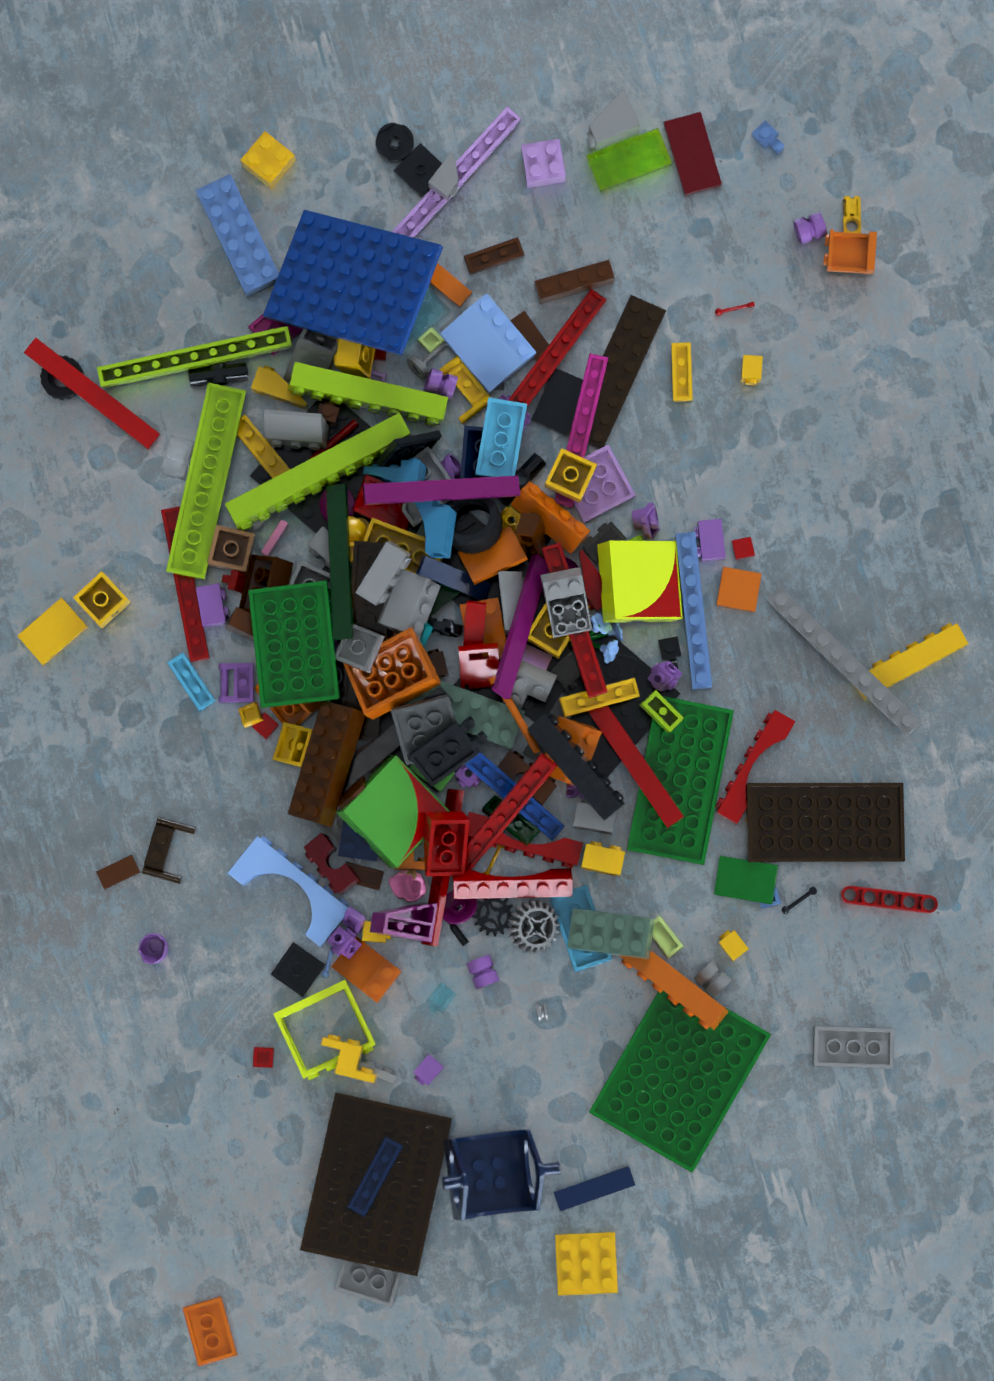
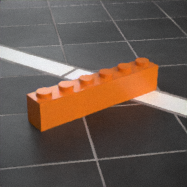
M650 951L649 959L620 956L623 959L621 961L623 965L629 969L634 967L638 970L636 975L644 981L647 979L652 981V987L659 993L662 991L666 992L669 995L667 999L673 1004L677 1005L679 1002L684 1006L683 1011L691 1018L693 1015L697 1016L700 1019L698 1023L704 1028L708 1029L711 1027L715 1030L729 1012L654 952Z

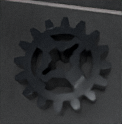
M485 898L483 902L477 901L479 905L476 908L477 914L473 915L472 918L478 920L474 925L481 926L480 932L485 929L486 936L493 932L494 937H496L498 931L503 935V929L509 928L508 920L511 919L512 912H510V909L513 905L506 904L508 902L507 898L503 901L501 898ZM491 902H498L503 907H494ZM485 905L487 909L486 914L480 918L481 909ZM489 907H491V909L494 912H499V914L497 915L498 924L496 923V921H494L493 918H488V916L490 915ZM507 913V919L505 923L502 925L500 921L503 914ZM490 922L493 923L496 928H489L484 924Z

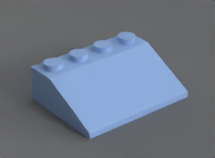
M485 294L473 303L439 334L488 393L492 392L530 363L537 353L488 294Z

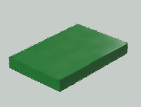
M720 856L714 895L773 904L779 865L747 862L745 859Z

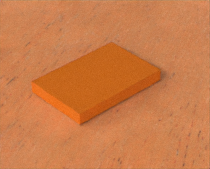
M511 526L503 529L499 540L486 551L476 554L457 551L474 585L497 575L499 571H505L528 560Z
M222 1296L182 1308L198 1366L237 1355Z

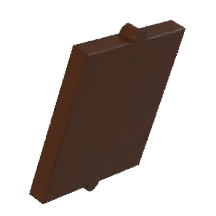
M363 775L341 795L339 801V808L341 810L365 789V777Z

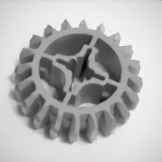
M529 900V903L522 902V908L517 906V913H511L514 917L513 920H508L512 927L507 929L513 932L509 937L510 939H515L513 944L515 946L519 945V950H525L527 953L533 951V953L537 954L540 949L544 952L546 951V946L552 947L551 940H557L554 934L560 933L559 930H556V927L561 924L555 922L559 916L553 914L555 910L554 908H549L548 903L542 904L540 900L536 902ZM533 911H539L542 913L540 916H536L535 918L530 917L528 915ZM534 935L540 938L535 942H528L526 940Z

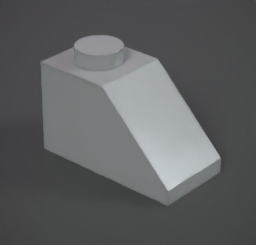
M452 152L449 153L428 182V187L446 200L450 196L454 197L459 190L455 156Z

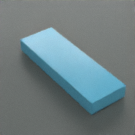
M184 652L167 662L199 712L216 701Z

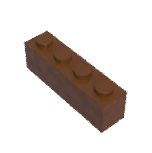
M606 260L534 281V287L539 304L585 292L591 288L595 289L613 284L615 277L610 261Z

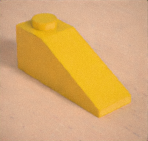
M266 365L263 368L258 366L251 386L252 392L304 410L308 409V404L302 397L292 395V391H288L289 384L277 372H274V368Z

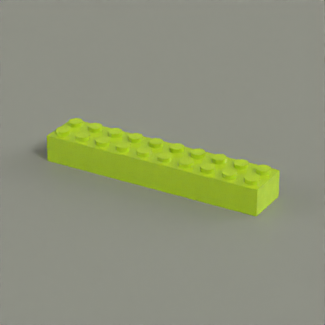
M398 413L225 503L227 511L237 530L242 529L246 531L253 527L254 522L258 520L263 522L271 517L270 514L286 510L288 508L287 505L293 502L295 504L305 500L304 496L310 493L312 495L319 493L323 490L322 487L327 484L334 485L340 481L339 478L355 474L358 468L371 466L375 463L374 460L382 455L394 439L411 436V433L401 414Z

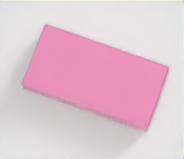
M280 520L261 551L263 556H271L289 527L286 521Z

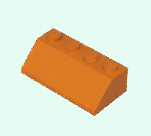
M532 482L527 483L520 490V496H516L511 503V506L521 514L536 513L541 515L545 534L556 543L560 542L562 548L570 554L589 537L590 530L582 522L575 519L567 510L563 509L553 498L547 496Z

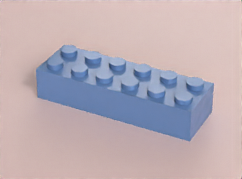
M231 174L195 190L246 297L249 298L274 286L279 273Z

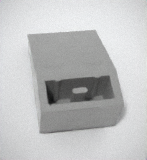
M303 329L283 379L290 381L295 362L331 370L334 363V355L337 353L338 348L337 338Z
M577 567L541 575L553 638L592 630L580 568Z

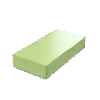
M660 915L654 919L652 939L669 959L684 946Z

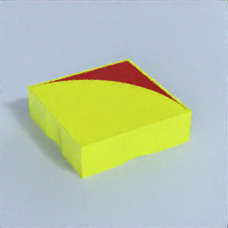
M606 541L597 544L599 572L602 580L603 623L631 622L636 620L644 622H673L683 619L676 541Z

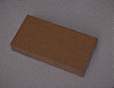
M133 855L96 871L104 890L141 873Z
M346 861V864H349L361 879L356 885L380 890L384 871Z

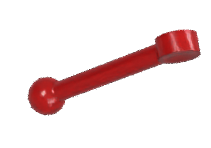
M750 302L725 309L717 308L715 314L720 316L725 312L751 308L755 306V303Z

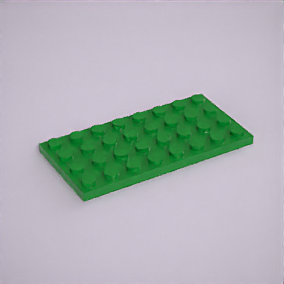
M662 696L684 719L671 732L667 733L652 718L644 759L684 815V818L667 828L638 786L626 850L704 865L734 710Z

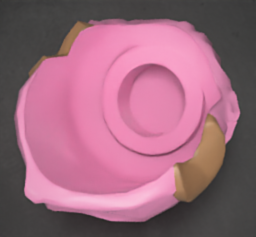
M413 869L400 870L388 879L392 892L398 899H404L406 902H416L425 895L427 889L422 875Z

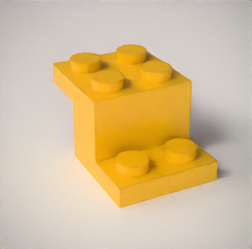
M283 722L272 760L301 768L313 729Z
M328 1034V1037L322 1038L321 1045L340 1050L334 1074L371 1083L376 1082L377 1074L373 1073L374 1069L361 1067V1070L358 1069L364 1046L360 1045L361 1041L348 1039L347 1042L340 1040L341 1036Z

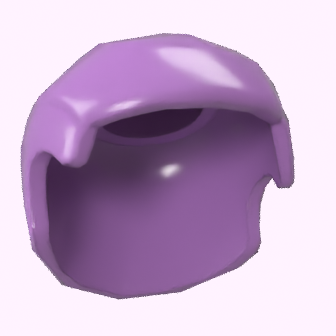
M151 933L141 939L138 951L143 962L155 964L166 958L169 947L162 935Z

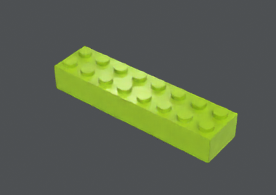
M295 362L293 365L288 391H292L291 394L295 396L310 395V398L313 400L322 401L323 398L330 400L331 403L341 405V403L349 404L348 407L360 410V407L374 414L384 412L387 413L386 416L388 417L400 413L402 417H406V421L417 423V420L425 422V425L430 427H436V425H440L444 420L448 401L446 396Z

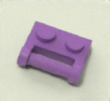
M219 663L220 697H218V703H253L254 663ZM228 670H234V696H228Z

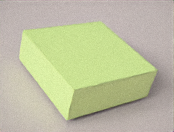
M431 327L417 341L430 354L444 342V339Z

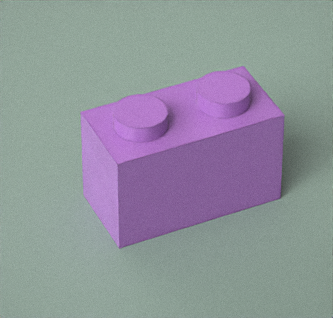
M722 520L698 521L697 526L694 527L696 538H699L697 553L698 557H701V562L725 560Z
M219 583L196 587L202 626L208 628L227 624V619L230 618L228 607H224L223 602L226 599L225 588H221Z

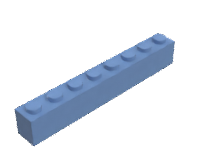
M695 532L677 533L674 538L677 543L681 602L691 691L710 690L712 688L696 535Z

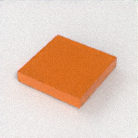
M723 567L716 606L755 612L762 573Z

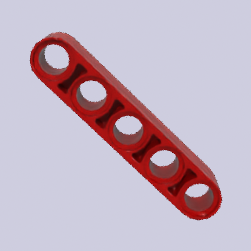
M847 886L839 894L841 901L849 905L925 914L934 912L938 907L937 899L934 896L857 886ZM846 890L853 891V900L849 901L844 897ZM866 892H871L874 896V900L871 903L864 900ZM886 894L893 897L891 905H887L884 902ZM905 897H910L913 900V905L910 908L906 907L903 903ZM925 899H930L933 903L930 910L925 909L923 906Z

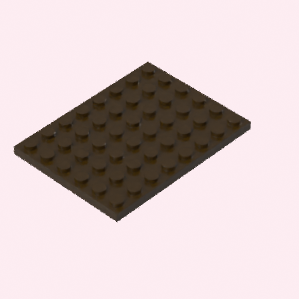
M335 1093L300 1250L418 1276L445 1152L443 1139H448L452 1118ZM386 1136L403 1145L364 1217L347 1207Z

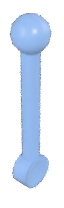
M331 948L325 970L321 973L323 978L329 976L328 970L333 955Z

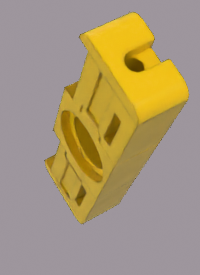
M845 196L842 200L845 201L844 216L842 218L843 232L861 233V198L859 196H854L853 198ZM847 223H856L857 230L849 231L846 227Z

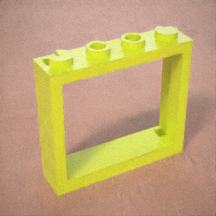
M346 980L273 1014L303 1079L308 1077L310 1081L320 1076L319 1071L326 1069L329 1072L335 1069L339 1056L307 1070L283 1018L342 990L345 991L368 1041L362 1044L364 1046L363 1055L374 1050L372 1046L376 1045Z

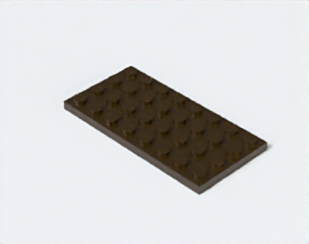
M746 783L747 862H905L903 783Z

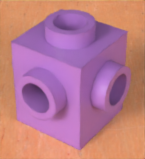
M666 661L661 664H655L650 671L652 673L647 679L655 689L662 692L667 689L672 690L677 685V681L682 676V673L670 661Z
M465 765L456 770L455 776L457 779L455 781L463 788L465 786L470 788L472 785L476 787L481 781L473 772L472 776L466 777L465 772L471 770Z
M340 926L331 933L330 938L327 940L332 945L331 950L336 955L340 956L342 954L349 960L362 945L355 939L357 935L349 928L344 930Z

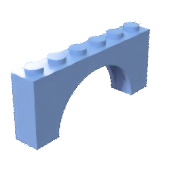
M257 836L228 874L243 886L252 879L264 874H279L297 882L306 892L312 908L311 924L305 935L322 947L329 939L331 933L342 922L350 904L341 897L337 900L332 896L334 892L325 885L322 888L317 884L319 879L311 873L308 875L301 871L303 867L295 860L292 863L286 859L288 856L279 848L276 851L270 847L272 842L264 836L261 839Z

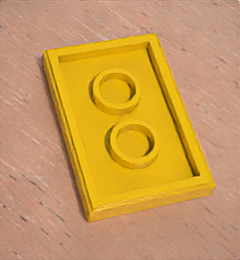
M61 597L17 636L44 666L88 627Z

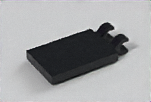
M471 716L467 717L460 725L457 721H454L408 754L409 759L431 787L480 753L478 747L488 741L483 731L479 732L472 740L466 734L468 730L476 726L475 720Z

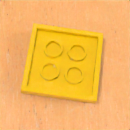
M615 1232L555 1234L558 1296L618 1293Z

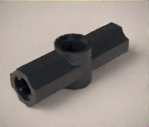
M246 362L227 365L225 363H216L206 368L188 370L191 387L208 385V382L226 385L228 382L249 379Z
M535 452L516 471L515 476L521 475L526 478L524 484H519L520 490L527 483L531 482L547 465ZM498 497L497 499L507 507L516 497Z

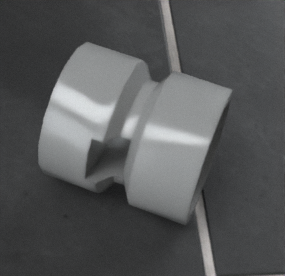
M711 960L694 979L699 984L706 985V991L714 998L731 979L724 972L719 973V967Z

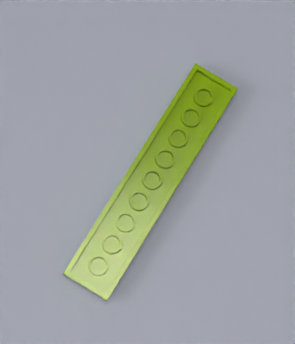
M208 382L166 572L205 580L208 568L207 562L219 519L246 390Z

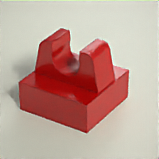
M232 570L231 575H223L221 582L228 585L227 589L242 594L246 575L240 571Z

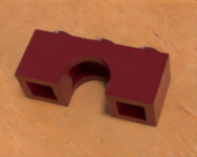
M321 832L303 847L306 850L305 856L311 863H316L318 866L316 870L323 878L327 877L330 881L328 885L335 894L338 892L343 895L361 881L349 864L345 863L338 869H333L330 866V856L337 848L326 834Z

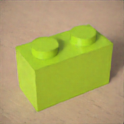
M656 690L640 704L667 733L671 732L684 719Z

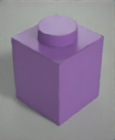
M429 1054L413 1072L416 1074L414 1079L422 1086L425 1083L429 1085L444 1066Z

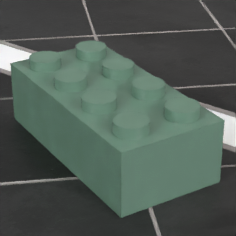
M573 908L567 948L649 959L654 919Z

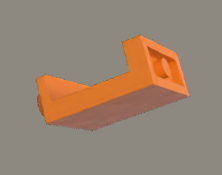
M830 229L829 235H825V246H828V254L824 253L823 265H827V271L873 274L875 269L877 232L869 231V234L834 232V229Z

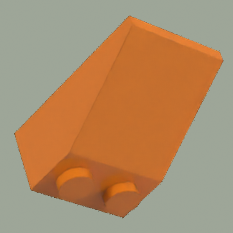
M497 597L477 601L487 602L483 644L497 643L500 660L506 644V636L499 599ZM467 603L460 604V612L464 628ZM488 652L482 653V657H488Z
M356 936L355 939L362 944L350 960L341 954L331 967L378 1003L402 971Z

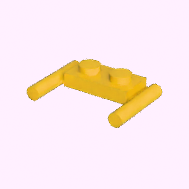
M458 356L439 369L443 375L448 373L458 377L456 387L473 406L458 418L461 424L467 422L487 406L490 395Z

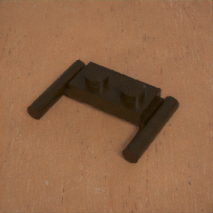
M158 817L142 874L180 884L182 876L164 872L163 870L175 829L195 834L196 827Z

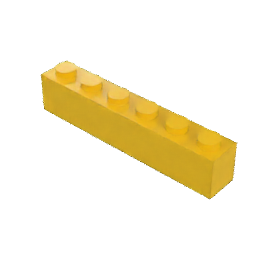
M948 623L940 628L942 630L940 633L935 635L932 632L923 637L925 641L919 644L915 641L907 645L906 648L908 650L902 653L898 650L889 655V660L883 662L881 659L872 664L873 668L869 671L888 688L958 651L969 643L958 623L953 626L951 623ZM857 689L863 701L868 699Z

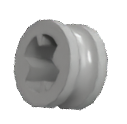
M543 1003L542 1006L536 1004L539 1022L542 1019L549 1020L546 1003Z

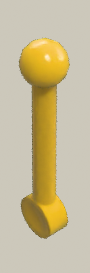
M497 845L496 852L483 874L490 875L496 858L504 846Z

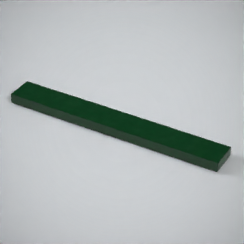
M346 484L326 486L332 634L333 640L336 641L354 639L348 495Z

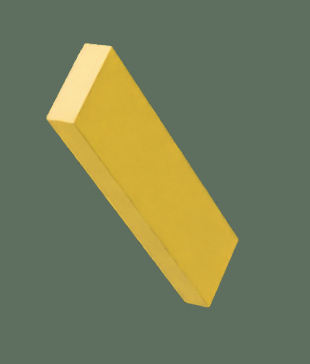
M244 414L240 419L237 436L273 479L290 470Z
M635 678L606 685L608 693L590 699L586 691L559 698L563 716L568 717L640 697Z

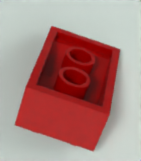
M463 811L425 812L423 838L426 876H464L470 819Z

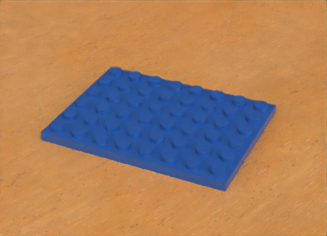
M303 210L263 317L403 355L443 247L441 244Z

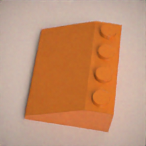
M412 627L382 642L369 673L343 663L364 715L372 720L391 711V708L398 707L441 684L435 667Z

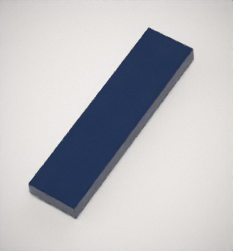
M425 555L422 556L416 573L480 601L486 600L492 584L482 581L474 585L468 573Z
M385 1136L347 1208L364 1217L366 1216L403 1145Z
M627 1166L555 1191L554 1195L559 1210L563 1211L635 1186L630 1168Z

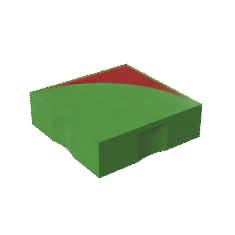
M397 755L388 756L370 775L365 783V789L344 809L341 810L339 808L336 813L354 832L361 835L367 841L370 848L389 868H398L424 840L425 812H449V810Z

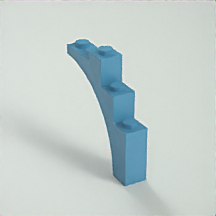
M409 458V460H402L401 466L379 467L378 464L364 466L363 474L370 475L386 483L425 481L426 466L420 459ZM440 501L414 502L424 522L426 536L425 552L431 558H450L457 513L451 506L440 504Z

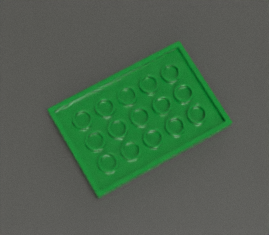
M328 581L248 590L261 708L340 699Z

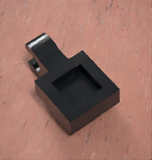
M678 637L658 640L661 659H668L678 669L676 657H681Z

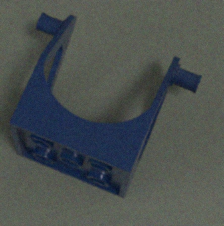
M530 1129L443 1139L448 1177H442V1184L444 1190H450L452 1214L455 1220L462 1221L496 1214L540 1210L545 1176L561 1174V1169L558 1168L560 1167L559 1161L543 1164ZM528 1147L535 1165V1193L530 1175Z

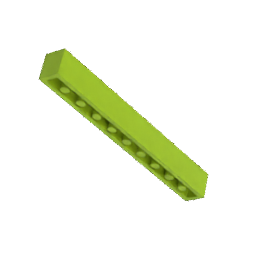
M288 326L99 366L97 371L100 386L105 389L207 367L211 364L226 363L291 349L293 344L290 329Z

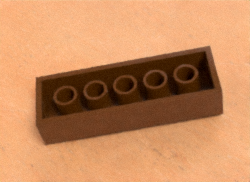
M321 701L287 813L288 815L332 827L365 719L363 712L343 705Z

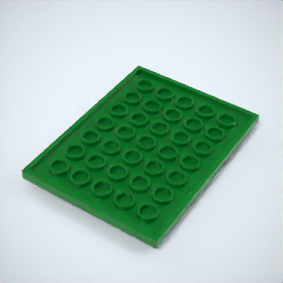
M662 991L661 993L657 992L589 1113L693 1173L771 1034L727 1009L729 1012L715 1030L711 1027L706 1029L698 1023L700 1019L697 1016L693 1015L691 1018L683 1011L684 1006L679 1002L677 1005L673 1004L667 999L669 995Z

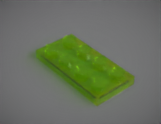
M658 128L586 155L600 192L672 165L671 158Z

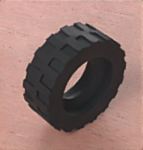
M65 355L61 356L64 360H66L73 367H75L82 374H84L81 366L78 362L75 361V359H73L72 357L69 358ZM43 368L41 369V384L50 396L60 400H69L77 396L68 387L57 386L53 381V376Z

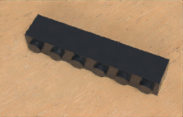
M544 714L527 729L528 732L605 821L625 804L622 801L624 797L618 790L614 791L611 788V782L605 775H600L597 771L598 766L594 761L588 760L584 756L585 751L579 744L575 745L572 742L571 734L566 729H561L558 725L560 723L553 714Z

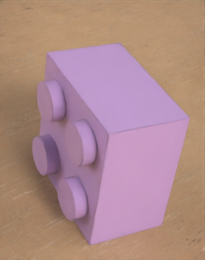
M560 139L521 145L527 188L565 182L566 175Z

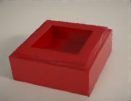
M751 537L731 541L735 560L755 556Z
M264 712L262 714L263 721L251 727L267 740L279 727V724Z
M254 1047L253 1067L273 1068L274 1048Z

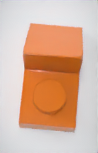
M414 849L398 868H394V870H425L424 858H418V861H414Z

